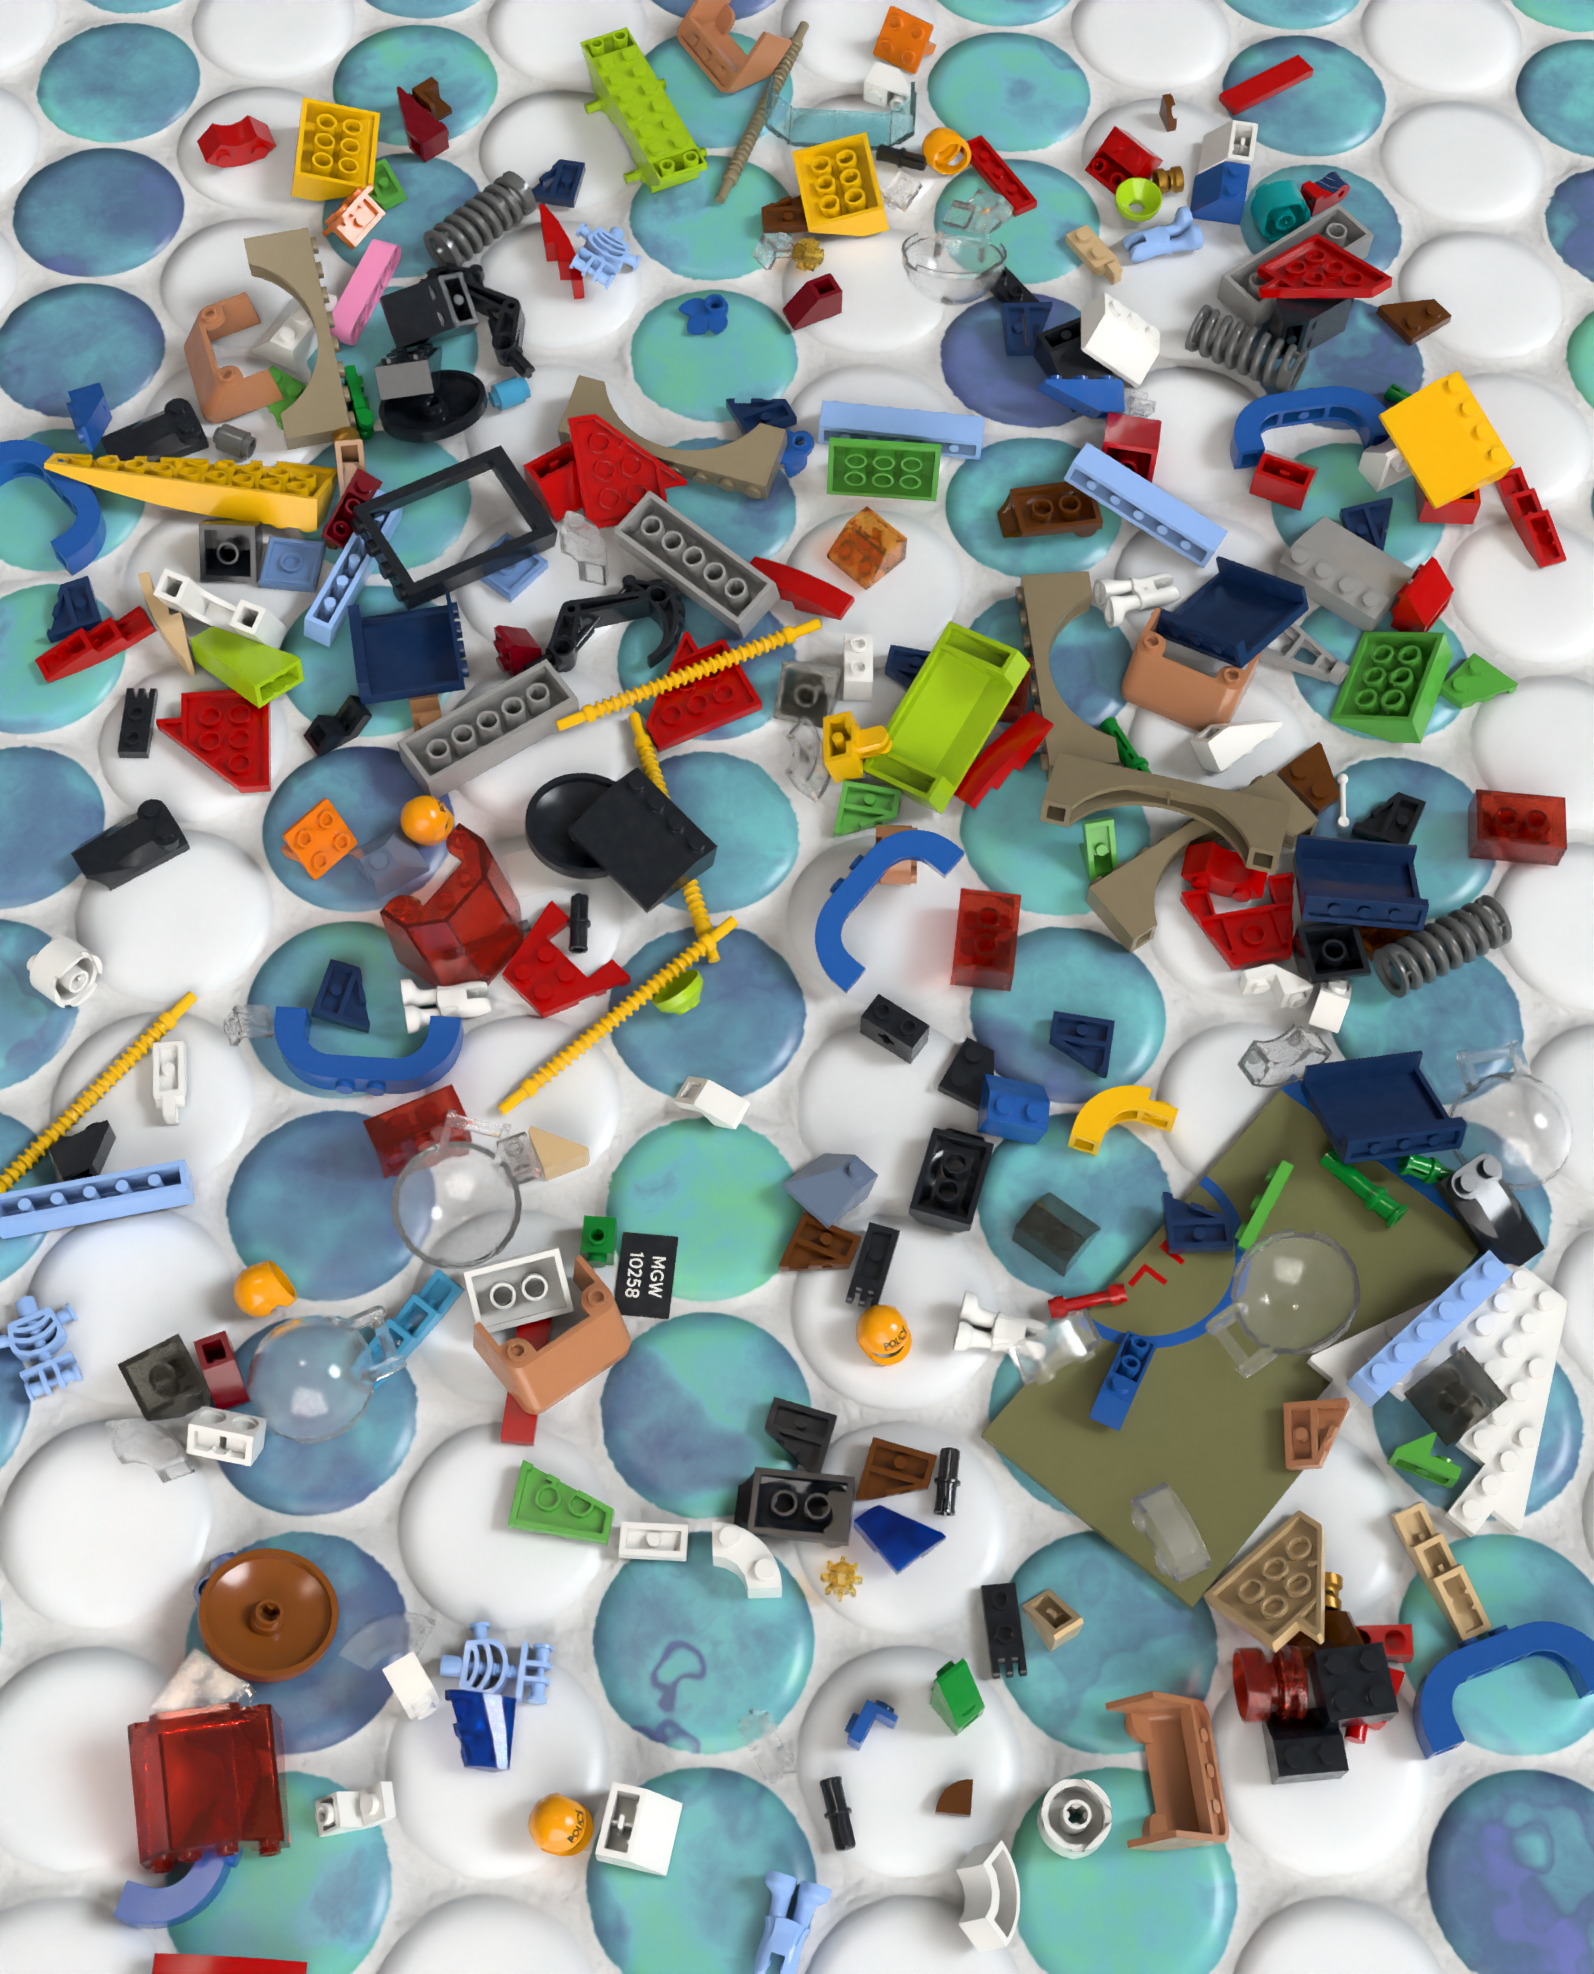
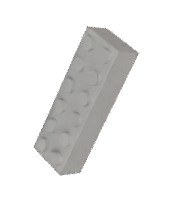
M1337 203L1223 274L1217 298L1250 328L1257 327L1271 318L1275 300L1278 299L1259 297V287L1268 282L1257 276L1258 266L1316 233L1363 260L1368 256L1374 234Z
M650 490L613 530L620 547L743 639L780 598L776 583Z
M545 659L398 741L401 761L426 795L434 796L438 799L558 731L555 724L556 720L579 712L578 698L550 662Z

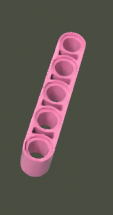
M373 239L332 312L335 327L330 328L332 337L337 336L338 342L354 346L379 302V298L382 296L400 262L401 247L399 245L378 239Z

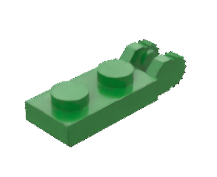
M348 365L344 367L346 376L344 377V386H348L351 399L349 407L354 413L356 429L359 432L360 438L368 440L374 436L373 412L370 411L368 397H363L362 394L364 392L362 375H357L355 365Z

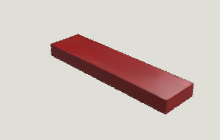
M1298 54L1220 93L1219 101L1235 116L1312 77L1314 69Z
M982 135L966 141L971 151L969 163L1014 217L1037 207V200ZM961 146L960 152L964 156V148Z
M552 1317L518 1326L516 1338L527 1340L538 1351L550 1341ZM507 1392L500 1437L501 1443L534 1446L539 1414L532 1415L526 1413L509 1392Z

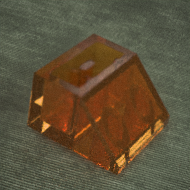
M866 506L846 523L827 553V558L861 587L868 590L905 560L907 538Z

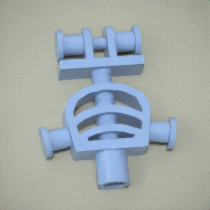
M585 222L577 229L575 235L583 237L586 242L583 247L581 246L578 254L575 255L569 268L573 269L574 267L582 272L581 275L583 277L587 273L594 276L592 282L596 283L598 281L605 285L604 289L608 290L624 263L632 266V270H636L641 256L638 255L636 257L628 253L630 245L622 241L624 239L622 229L612 227L607 232L598 227L592 232L587 228Z
M26 1296L15 1302L20 1319L7 1324L8 1334L0 1335V1349L10 1347L14 1355L22 1362L39 1361L38 1365L19 1372L25 1382L24 1386L30 1401L33 1402L36 1396L45 1392L47 1395L53 1394L52 1386L59 1384L61 1389L67 1388V1383L76 1379L80 1382L83 1378L76 1358L71 1351L52 1358L67 1341L68 1336L62 1325L73 1318L75 1321L78 1320L69 1303L65 1304V1309L55 1314L51 1307L38 1310L34 1297ZM71 1365L73 1366V1367H71V1368H69V1369H66V1370H64V1371L61 1370V1369H64V1368H66V1367H68V1366H71ZM55 1372L56 1377L49 1380L47 1375ZM37 1379H41L40 1381L29 1385L30 1382H33Z
M475 1622L469 1625L470 1630H473V1640L465 1642L464 1655H442L440 1676L460 1677V1691L462 1694H466L463 1705L459 1704L458 1710L461 1712L478 1715L479 1711L476 1709L479 1698L492 1700L498 1697L506 1686L508 1678L517 1679L516 1703H523L525 1685L531 1686L530 1696L526 1697V1702L547 1704V1698L544 1697L545 1687L550 1685V1679L544 1677V1671H551L552 1664L549 1663V1654L554 1650L552 1645L544 1643L533 1644V1649L536 1650L535 1660H529L530 1644L529 1642L522 1641L519 1665H510L503 1643L497 1639H487V1629L490 1628V1623ZM485 1649L487 1662L481 1661L479 1650ZM491 1649L501 1653L503 1663H494ZM527 1670H536V1676H527ZM480 1675L484 1676L481 1683L475 1688ZM493 1677H500L495 1686L489 1688Z

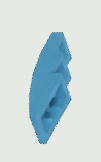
M437 1269L418 1295L413 1293L395 1318H389L349 1371L375 1391L421 1344L465 1289L443 1271Z

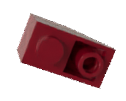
M831 273L807 281L783 308V314L794 331L842 313L843 291Z
M502 625L494 627L496 640L493 641V644L498 652L496 662L503 673L508 672L513 678L524 672L523 665L542 656L540 646L526 628Z
M226 1331L194 1341L201 1369L216 1408L227 1411L249 1403V1395L237 1357Z

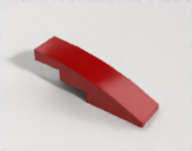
M539 204L547 262L557 261L560 281L571 279L574 299L585 298L581 271L574 267L573 269L569 268L576 255L570 239L559 221L545 204Z
M1522 468L1510 469L1503 478L1494 483L1508 516L1523 544L1540 569L1565 562L1567 558L1549 510L1542 509L1535 488L1529 489Z
M756 556L749 563L776 583L780 595L779 599L791 601L795 610L841 620L855 601L852 595L787 565Z
M139 605L117 621L110 616L89 632L80 628L36 658L35 661L45 680L50 683L101 663L128 649L157 630L146 611Z
M1033 711L1027 713L997 738L970 766L953 796L976 809L991 787L998 790L1013 769L1021 771L1054 724Z
M155 1953L151 1974H306L308 1962L233 1956Z

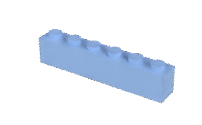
M822 400L818 443L829 445V437L942 444L941 456L980 460L985 417Z
M1088 442L1073 460L1063 479L1203 569L1228 532Z
M378 489L373 498L381 496L385 492ZM403 507L374 519L388 542L402 519ZM353 532L304 618V636L328 647L333 643L348 616L347 606L354 605L377 564L375 558H371L367 554L364 541L360 535L356 536Z
M185 1159L1 1193L0 1236L2 1239L193 1204L195 1203L192 1174Z
M1488 1250L1348 1381L1347 1385L1371 1408L1490 1297L1513 1273Z

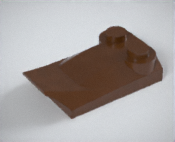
M1066 481L1010 489L1006 502L997 511L1003 538H1022L1074 533L1079 537H1090L1096 533L1097 529H1102L1103 526L1098 502Z

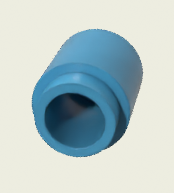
M515 376L491 385V391L488 392V396L494 408L498 407L500 411L525 403L526 399L531 397V393L525 378H517Z

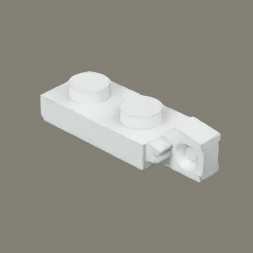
M185 1040L153 1043V1098L157 1109H163V1119H165L166 1125L179 1124V1107L186 1105L187 1062Z

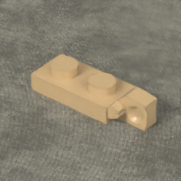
M1087 224L1066 234L1065 243L1094 275L1103 274L1112 285L1121 281L1123 269L1119 265V260Z

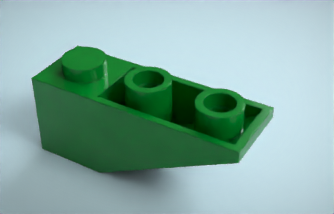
M964 1658L956 1664L951 1660L937 1671V1678L933 1682L935 1685L931 1689L932 1696L929 1703L955 1736L979 1718L985 1709V1705Z

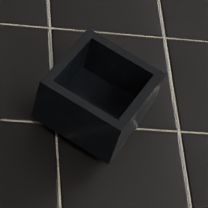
M1383 1641L1315 1650L1306 1660L1322 1730L1390 1721L1399 1713Z

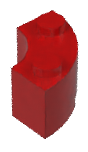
M249 115L231 125L212 123L197 140L206 163L221 168L242 166L258 159H263L276 147L268 125Z
M1213 841L1187 846L1180 876L1191 883V887L1195 890L1207 888L1209 893L1233 898L1238 902H1248L1249 899H1260L1263 897L1268 873L1245 868L1237 852L1222 848Z

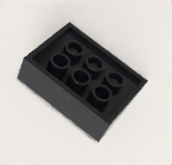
M638 767L616 781L567 831L646 913L712 867L718 847Z

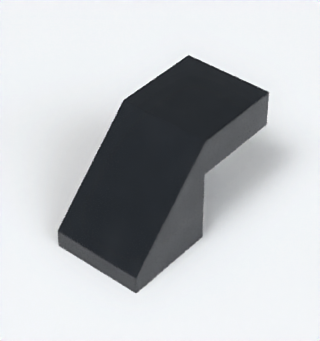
M349 695L335 716L317 715L303 736L317 756H323L358 737L372 718V714L365 705H361L358 696Z

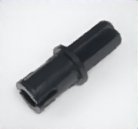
M880 144L876 152L877 161L896 164L898 168L904 166L924 171L927 165L924 155L906 151L905 147L898 149Z
M576 893L571 897L570 919L567 921V926L570 928L568 950L576 954L588 951V928L591 926V921L588 919L589 897L581 893Z
M947 1447L942 1448L940 1451L938 1478L934 1479V1483L937 1484L934 1513L944 1516V1512L947 1513V1516L955 1515L956 1490L961 1483L958 1480L960 1451L956 1448Z
M841 1776L826 1778L819 1782L827 1810L824 1817L829 1819L835 1849L837 1851H847L856 1845L849 1817L852 1809L847 1807Z

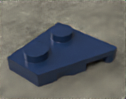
M330 959L312 1009L311 1017L369 1033L370 1020L367 1014L366 997L363 991L360 967Z

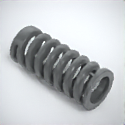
M512 171L503 173L502 177L495 179L493 184L487 185L483 192L475 194L473 199L464 203L463 207L457 208L453 214L446 216L443 222L437 223L433 230L425 232L423 240L429 255L438 266H446L447 263H452L462 267L464 262L472 259L473 253H481L483 246H490L492 244L493 238H500L503 231L511 230L513 223H520L523 215L528 216L535 211L536 201L533 192L518 174ZM510 189L519 196L523 205L516 200ZM504 200L509 204L511 210L507 207ZM495 209L500 213L503 220L499 217ZM485 216H486V217L488 218V220L491 222L492 226L488 223V221L486 220ZM475 224L479 227V229L481 230L482 234H481L480 231L477 229V227L475 226Z
M1204 305L1188 332L1185 350L1190 352L1199 350L1201 357L1209 358L1212 356L1214 363L1221 364L1224 362L1227 369L1233 370L1237 368L1240 375L1245 376L1250 373L1253 381L1263 379L1266 387L1276 385L1279 393L1294 390L1306 367L1309 358L1308 350H1303L1299 353L1295 344L1289 345L1280 366L1272 375L1275 362L1284 346L1282 338H1278L1275 341L1266 362L1260 368L1261 359L1271 341V333L1266 332L1263 334L1254 355L1247 363L1249 351L1257 338L1259 329L1255 326L1250 328L1241 350L1234 357L1235 348L1244 333L1246 323L1239 321L1236 324L1227 346L1221 352L1222 343L1231 328L1233 317L1231 315L1224 317L1214 341L1208 346L1210 335L1219 320L1220 311L1213 309L1209 305ZM1203 319L1202 324H1201V326H1200V328H1199V330H1198V332H1197V334H1196V331H1197V329H1198V326H1199L1201 320ZM1293 358H1294V359H1295V362L1293 363L1291 369L1289 370L1288 367L1290 366V364H1291V362H1292V360H1293Z
M1482 895L1475 899L1473 903H1467L1460 909L1449 912L1447 916L1439 917L1434 923L1424 925L1423 931L1414 930L1408 936H1402L1396 939L1394 943H1388L1375 950L1373 962L1376 973L1381 983L1393 996L1402 998L1408 995L1410 989L1415 991L1420 989L1423 982L1429 984L1435 981L1436 976L1443 977L1448 974L1450 969H1459L1463 962L1470 963L1474 961L1476 955H1486L1489 948L1495 950L1509 943L1512 939L1511 923L1503 907L1493 897ZM1483 906H1487L1490 909H1492L1498 916L1500 922L1497 923L1492 914ZM1470 928H1471V930L1473 931V933L1475 934L1478 943L1475 941L1474 937L1472 936L1471 931H1470ZM1457 935H1458V937L1460 938V940L1462 941L1465 950L1463 949V947H1462L1461 944L1459 943V940H1458V938H1457ZM1444 943H1445L1446 946L1448 947V949H1449L1451 955L1448 953V951H1447V949H1446ZM1431 950H1432L1433 953L1435 954V956H1436V958H1437V961L1435 960V958H1434V956H1433ZM1395 967L1401 979V986L1395 981L1390 968Z

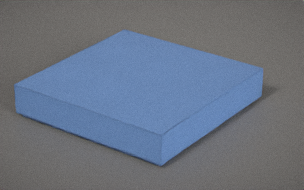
M506 532L487 550L515 538ZM536 554L479 580L512 602L548 568V561Z
M269 537L259 578L260 588L316 593L326 550L325 542Z

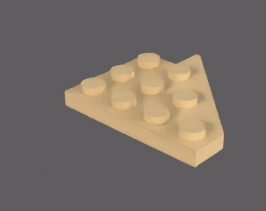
M1298 1510L1203 1595L1206 1603L1275 1653L1299 1631H1302L1321 1645L1324 1642L1325 1531L1322 1524Z

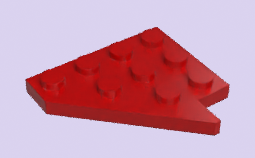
M1318 233L1257 267V276L1268 282L1259 287L1260 298H1373L1392 287V277Z
M590 414L567 418L587 531L618 526L649 490L667 503L665 489L688 485L686 479L598 415Z
M684 632L666 675L670 676L672 671L675 674L678 673L679 668L684 671L686 666L692 668L693 663L699 665L701 660L707 662L708 657L714 659L716 654L722 656V652L726 651L729 653L730 648L725 639L698 649L689 632ZM732 663L731 668L724 666V670L717 669L716 674L709 672V676L702 675L701 680L694 678V682L687 681L686 686L681 683L678 689L673 686L671 691L666 689L664 694L658 693L646 722V732L651 737L658 752L762 710V702L740 664L735 665Z
M233 689L181 693V717L156 719L157 727L161 732L240 793L271 791L270 702L258 708Z

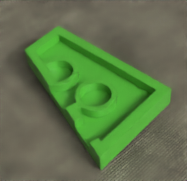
M1284 1160L1281 1161L1279 1167L1274 1164L1272 1165L1264 1180L1269 1183L1265 1194L1263 1195L1258 1192L1250 1207V1210L1255 1213L1249 1223L1243 1220L1235 1235V1238L1240 1240L1237 1248L1249 1254L1271 1209L1278 1200L1285 1182L1288 1181L1294 1165Z
M523 1459L508 1526L515 1529L608 1545L615 1511L580 1490L577 1491L562 1483L555 1476L540 1471L533 1464Z

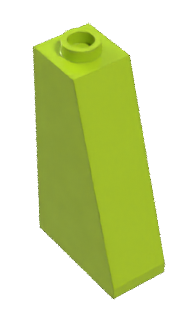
M215 626L190 639L195 662L258 708L305 681L301 659L296 655Z

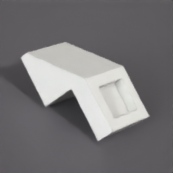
M1274 964L1244 970L1239 982L1243 995L1252 992L1253 994H1261L1271 988L1279 1009L1288 1006L1290 1008L1303 1006L1308 1002L1313 991L1312 983Z
M692 1076L687 1077L673 1100L682 1109L701 1112L714 1126L734 1130L743 1120L744 1114L750 1106L747 1100L715 1082Z
M381 1781L361 1791H336L315 1801V1817L318 1824L319 1837L371 1828L396 1818L392 1781Z

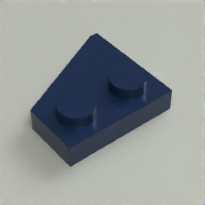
M559 159L550 171L545 172L539 178L540 183L531 189L537 203L574 208L586 171L585 163Z
M1052 302L1002 303L1000 309L1007 356H1033L1036 334L1043 332L1053 306Z
M735 398L726 399V408L743 435L752 431L759 423L782 429L797 424V416L786 399L764 400L762 398H751V403H735Z
M1392 497L1340 509L1339 516L1345 529L1384 551L1393 504Z
M88 576L60 585L57 595L58 602L55 604L52 613L54 621L52 628L47 631V637L51 643L66 639L80 628L88 632L103 622L92 583Z
M890 645L885 675L906 689H909L929 656L930 651Z
M1054 1011L1049 1044L1101 1078H1107L1115 1021Z
M1169 1192L1162 1193L1161 1201L1168 1254L1232 1251L1234 1245L1229 1216L1216 1211H1208L1204 1206L1191 1202V1204L1173 1198V1194Z

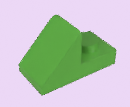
M1111 816L1082 821L1084 843H1080L1079 846L1090 881L1100 876L1104 878L1118 865L1114 819Z
M1437 1432L1397 1447L1387 1462L1391 1466L1448 1489H1451L1457 1482L1462 1467L1454 1465V1462L1447 1457L1430 1455Z

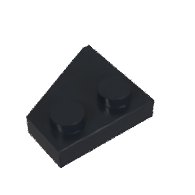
M1398 792L1389 798L1385 805L1374 809L1371 815L1363 822L1355 823L1351 835L1374 842L1409 844L1425 809L1426 802Z
M967 1037L938 1085V1091L979 1111L984 1073L994 1075V1050Z
M774 1397L765 1424V1432L808 1472L821 1473L838 1415Z

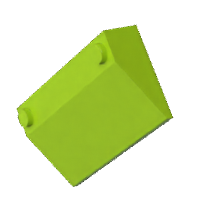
M949 621L885 727L892 740L890 751L886 754L867 758L863 764V772L893 789L902 790L901 794L942 814L1031 665L1019 650Z

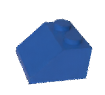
M1224 161L1196 175L1190 205L1192 218L1240 225L1245 205L1250 165Z
M984 1073L976 1132L1036 1145L1048 1129L1050 1101L1044 1086Z

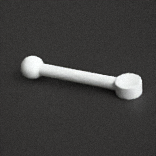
M1342 773L1337 776V782L1340 784V817L1337 821V826L1340 829H1346L1349 825V819L1346 817V783L1348 782V776Z

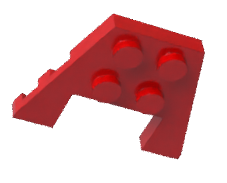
M1293 872L1267 876L1266 886L1272 904L1221 914L1215 913L1207 888L1181 892V903L1231 970L1290 960L1293 938Z
M553 901L548 903L502 973L503 980L543 1019L574 1007L581 1000L594 995L596 997L606 994L608 989L618 985L623 987L631 982L630 976L613 959L590 977H586L550 941L567 927V921L570 919Z

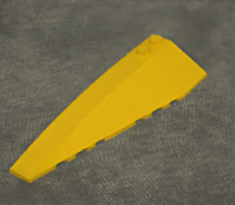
M54 453L44 462V468L107 491L149 503L221 518L260 521L263 524H270L279 529L287 527L299 528L303 532L318 531L323 524L338 480L337 468L276 461V467L263 466V461L251 460V464L236 465L234 460L229 459L209 464L208 459L161 457L160 462H147V456H135L134 460L120 461L118 455H106L93 460L91 454Z

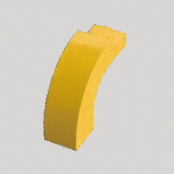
M1125 1085L1107 1089L1091 1098L1080 1110L1071 1131L1068 1147L1097 1156L1106 1132L1114 1125L1126 1121L1140 1122L1171 1132L1178 1108L1172 1107L1165 1101L1149 1100L1152 1088Z

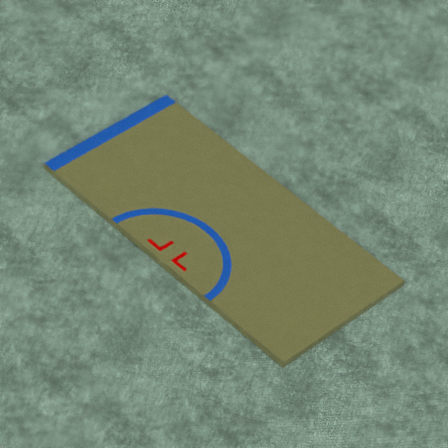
M1294 1075L1183 1201L1188 1204L1194 1202L1204 1206L1208 1211H1216L1230 1217L1234 1245L1232 1251L1168 1254L1165 1225L1163 1224L1112 1283H1124L1128 1302L1113 1307L1111 1302L1092 1306L981 1435L983 1440L1190 1610L1193 1609L1303 1472V1470L1288 1471L1285 1465L1283 1403L1317 1400L1330 1384L1328 1380L1306 1362L1314 1354L1440 1296L1458 1279L1480 1251L1434 1187L1436 1183L1426 1185L1417 1177L1409 1174L1403 1176L1397 1173L1399 1157L1350 1163L1375 1186L1385 1187L1388 1190L1387 1194L1400 1205L1405 1204L1409 1207L1402 1219L1391 1229L1386 1226L1387 1222L1373 1210L1368 1211L1365 1209V1201L1319 1164L1322 1157L1326 1153L1329 1155L1328 1151L1334 1149L1301 1090L1302 1081ZM1284 1160L1294 1165L1288 1181L1285 1182L1278 1200L1271 1209L1264 1226L1248 1254L1237 1248L1240 1240L1236 1239L1235 1235L1243 1220L1249 1223L1255 1213L1250 1210V1207L1258 1192L1263 1195L1265 1194L1269 1183L1264 1180L1272 1165L1274 1164L1279 1167L1281 1161ZM1127 1331H1130L1158 1345L1121 1429L1117 1431L1089 1418V1415Z

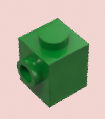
M584 1215L580 1254L591 1267L603 1268L606 1265H614L618 1230L617 1220L614 1217Z

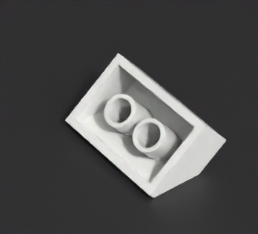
M328 293L330 303H325L326 312H333L338 303L337 297ZM294 297L251 350L252 353L297 373L318 348V340L311 319Z
M1103 293L1081 308V350L1135 388L1140 386L1160 352L1159 331L1155 326L1140 318L1137 313L1122 305L1120 301L1112 298L1107 293Z
M1391 437L1377 446L1373 445L1364 450L1358 466L1360 473L1376 492L1413 475Z
M558 1246L463 1269L475 1322L478 1323L480 1321L488 1333L574 1311Z

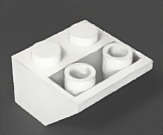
M1232 120L1203 136L1198 174L1224 161L1250 165L1249 182L1254 160L1258 124Z
M612 1781L595 1852L597 1861L667 1876L683 1803L648 1789Z

